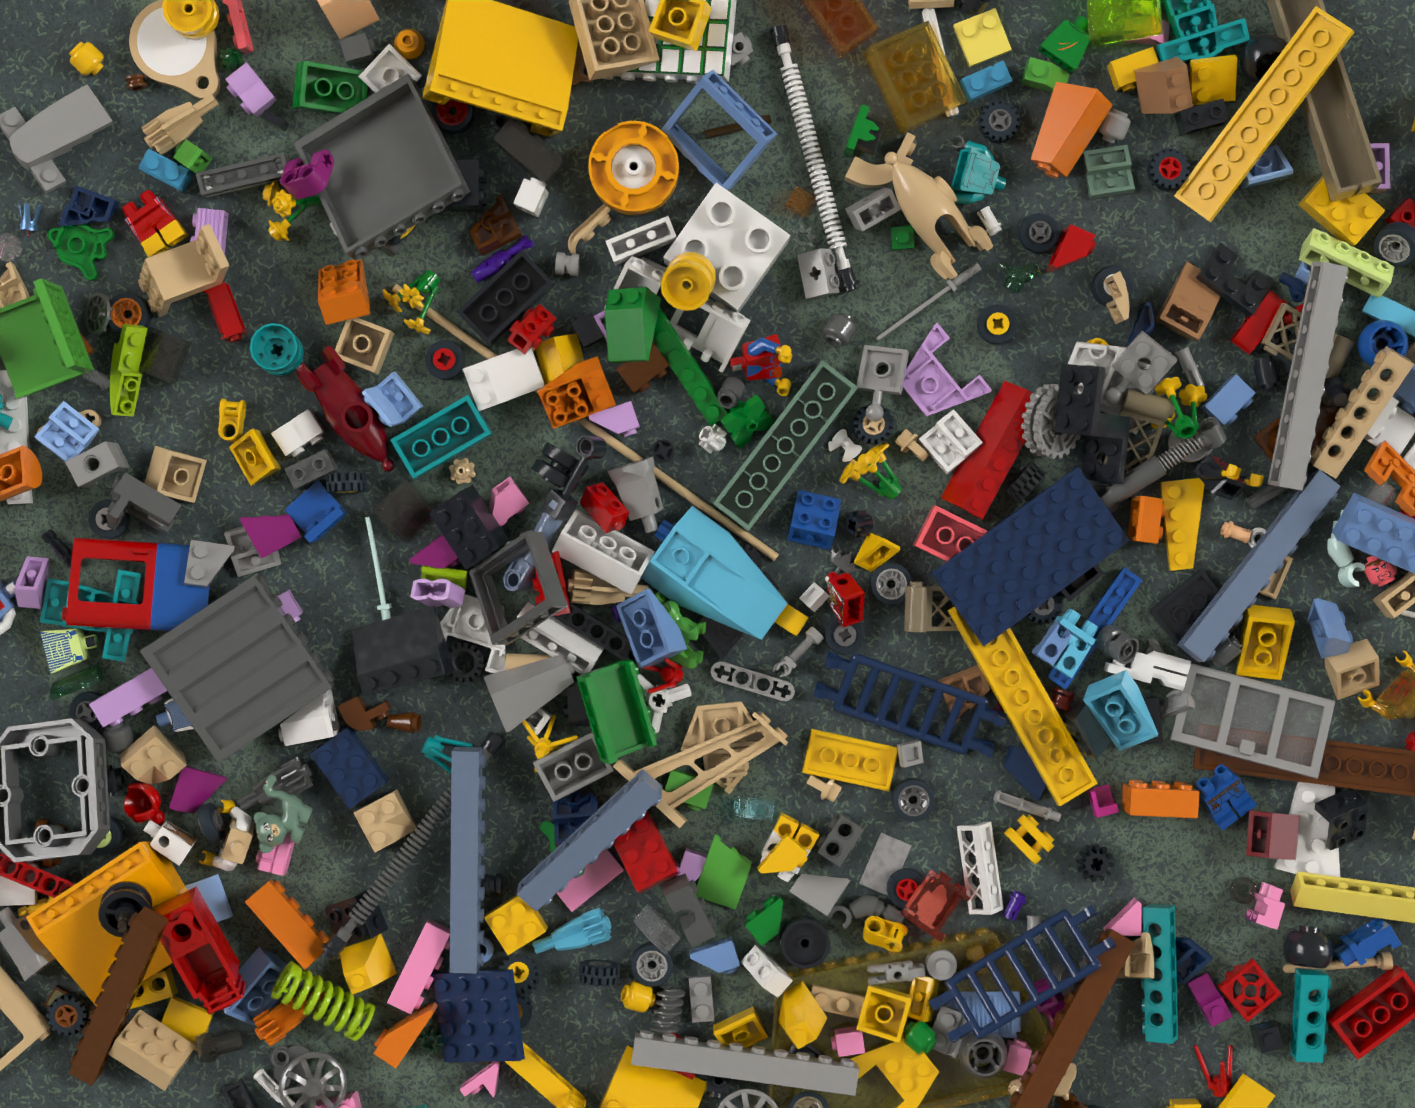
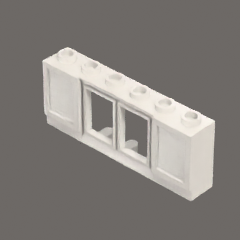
M631 256L625 264L614 289L647 287L657 295L664 272L648 265L642 259ZM708 298L700 308L710 314L699 335L696 336L677 325L683 310L676 309L669 322L687 349L690 350L693 347L703 352L700 358L704 362H708L711 357L721 362L722 365L719 371L723 373L751 320L725 307L722 303L714 302Z

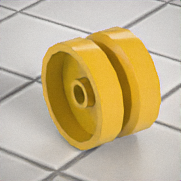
M163 0L162 9L166 21L185 38L193 40L204 38L211 34L218 24L219 10L214 0Z
M684 252L675 256L669 263L661 280V291L664 298L674 308L683 311L695 310L703 306L715 285V269L706 257L695 252Z

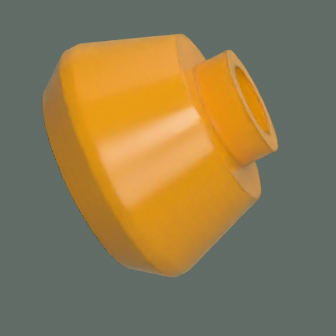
M404 29L396 35L394 47L405 59H415L422 54L425 42L423 36L417 30Z

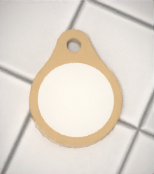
M163 0L155 1L146 6L135 18L129 36L130 51L139 69L152 80L186 91L197 99L202 100L211 93L216 97L221 88V81L217 69V36L215 29L211 34L201 39L185 38L166 21L162 9ZM202 78H208L209 85L205 89L198 87V82Z

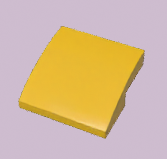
M173 996L167 1006L162 1024L196 1045L194 1050L199 1052L208 1033V1027L214 1013L208 1015L206 1009Z

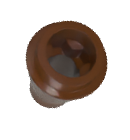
M415 711L394 715L389 714L387 717L388 728H395L411 734L419 732L421 729V715L416 714Z

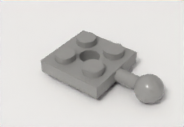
M1141 331L1112 363V367L1125 378L1117 387H1112L1106 391V401L1111 405L1121 403L1123 392L1132 383L1147 395L1177 362V358L1145 332ZM1146 357L1151 361V365L1147 368H1141L1138 365V360Z
M864 345L856 386L858 387L857 390L874 392L872 404L866 409V417L870 421L876 422L883 417L884 411L880 406L883 393L902 394L909 357L908 350ZM881 365L889 367L888 372L884 375L877 374V369Z

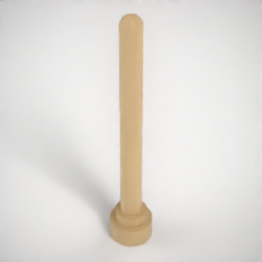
M1380 952L1375 957L1365 959L1366 963L1363 965L1354 962L1346 967L1342 961L1334 960L1323 970L1374 966L1382 970H1392L1393 959L1390 952ZM1286 964L1283 966V971L1285 973H1295V968L1309 967Z

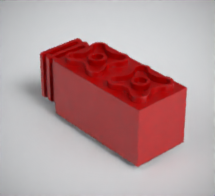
M197 886L156 906L154 912L169 919L160 941L194 1000L199 998L200 1001L204 1002L203 1006L204 1008L207 1007L208 1015L215 1011L223 1010L243 998L246 982L242 980L243 976L238 973L240 962Z

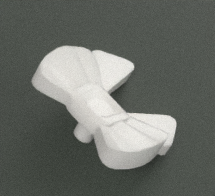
M845 429L838 431L832 441L828 443L829 451L839 446L845 449L843 462L851 461L862 450V446L854 444L848 438Z

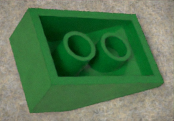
M310 61L296 63L292 108L312 112L342 114L367 98L368 85L358 77L363 71Z
M649 288L609 290L605 307L608 361L610 363L649 361L661 298Z

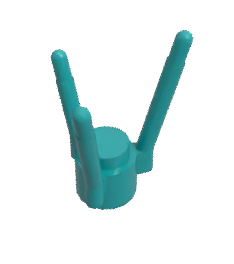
M436 734L434 738L428 736L421 752L425 754V757L434 761L450 774L451 768L438 759L441 757L452 763V757L442 752L444 745H441V742L462 747H473L471 743L442 738Z

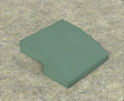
M1128 145L1083 151V162L1090 199L1134 193L1135 186L1131 173L1132 163Z

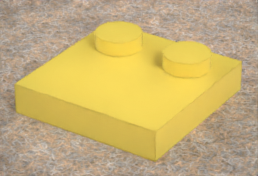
M996 8L953 25L969 68L1012 50Z

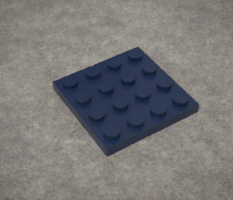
M513 969L478 970L477 974L450 973V971L432 974L435 998L438 1004L437 1013L444 1062L521 1061L525 1059Z

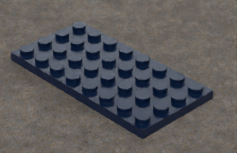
M1075 467L933 570L931 574L981 645L985 646L1123 546L1129 539L1078 467Z

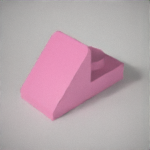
M493 1061L465 1081L460 1087L464 1096H467L469 1093L474 1095L483 1088L482 1084H484L492 1097H494L501 1061Z

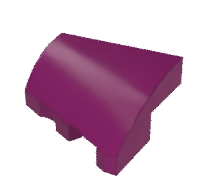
M289 514L278 516L263 515L261 517L249 518L243 516L239 518L261 558L301 538V534Z
M185 766L181 770L169 808L185 813H195L226 782L227 777Z

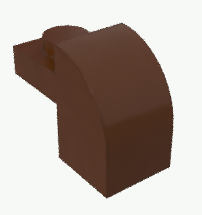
M361 695L337 706L344 721L350 727L361 731L375 728L376 724L373 718H376L378 721L388 716L387 711L392 709L388 700L368 710Z

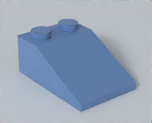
M650 588L616 605L639 668L657 665L663 662L664 658L669 659L687 650L680 628Z

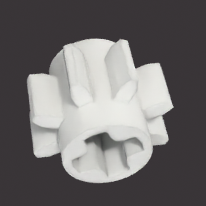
M716 424L713 427L706 426L699 434L701 440L699 445L709 453H712L713 450L720 451L726 444L724 436L727 433Z

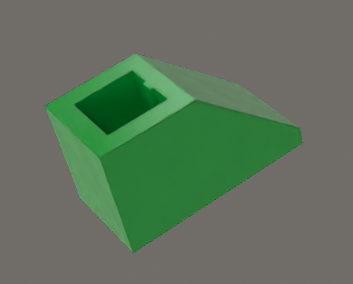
M780 894L777 897L774 895L770 896L764 901L763 904L765 906L759 911L754 909L746 916L745 926L761 946L775 937L780 931L783 898Z

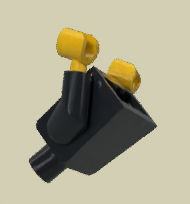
M1211 454L1202 460L1196 461L1199 465L1194 469L1195 473L1210 492L1219 497L1232 500L1246 485L1252 487H1260L1262 485L1264 476L1251 473L1248 480L1246 476H1239L1241 468L1232 464L1228 465L1223 459Z

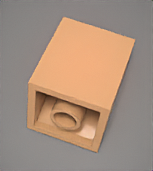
M317 0L340 40L380 20L370 0Z

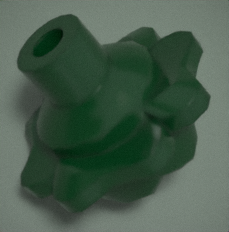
M228 47L227 49L220 50L219 59L222 61V69H230L232 72H235L244 64L241 54L236 49Z

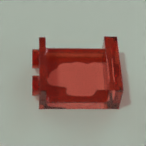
M930 869L900 914L936 940L942 942L946 935L940 929L961 899L964 898L969 901L971 897L965 894L967 889L959 883L951 884L950 880L952 878L942 871L937 874Z

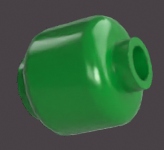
M918 1021L916 1024L911 1022L904 1030L906 1034L904 1043L918 1055L923 1053L927 1055L938 1042L936 1040V1032L924 1021Z

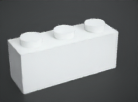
M666 216L606 240V244L616 266L628 261L631 256L639 257L669 245L676 240L677 236L669 216Z

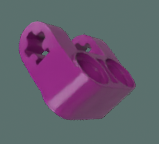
M326 149L315 152L310 163L304 165L300 158L288 161L280 183L296 200L322 192L328 185V180L334 167L332 154Z

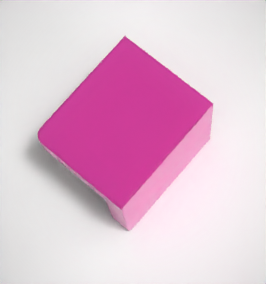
M1108 784L1087 790L1095 817L1099 818L1119 812L1117 803L1113 801Z

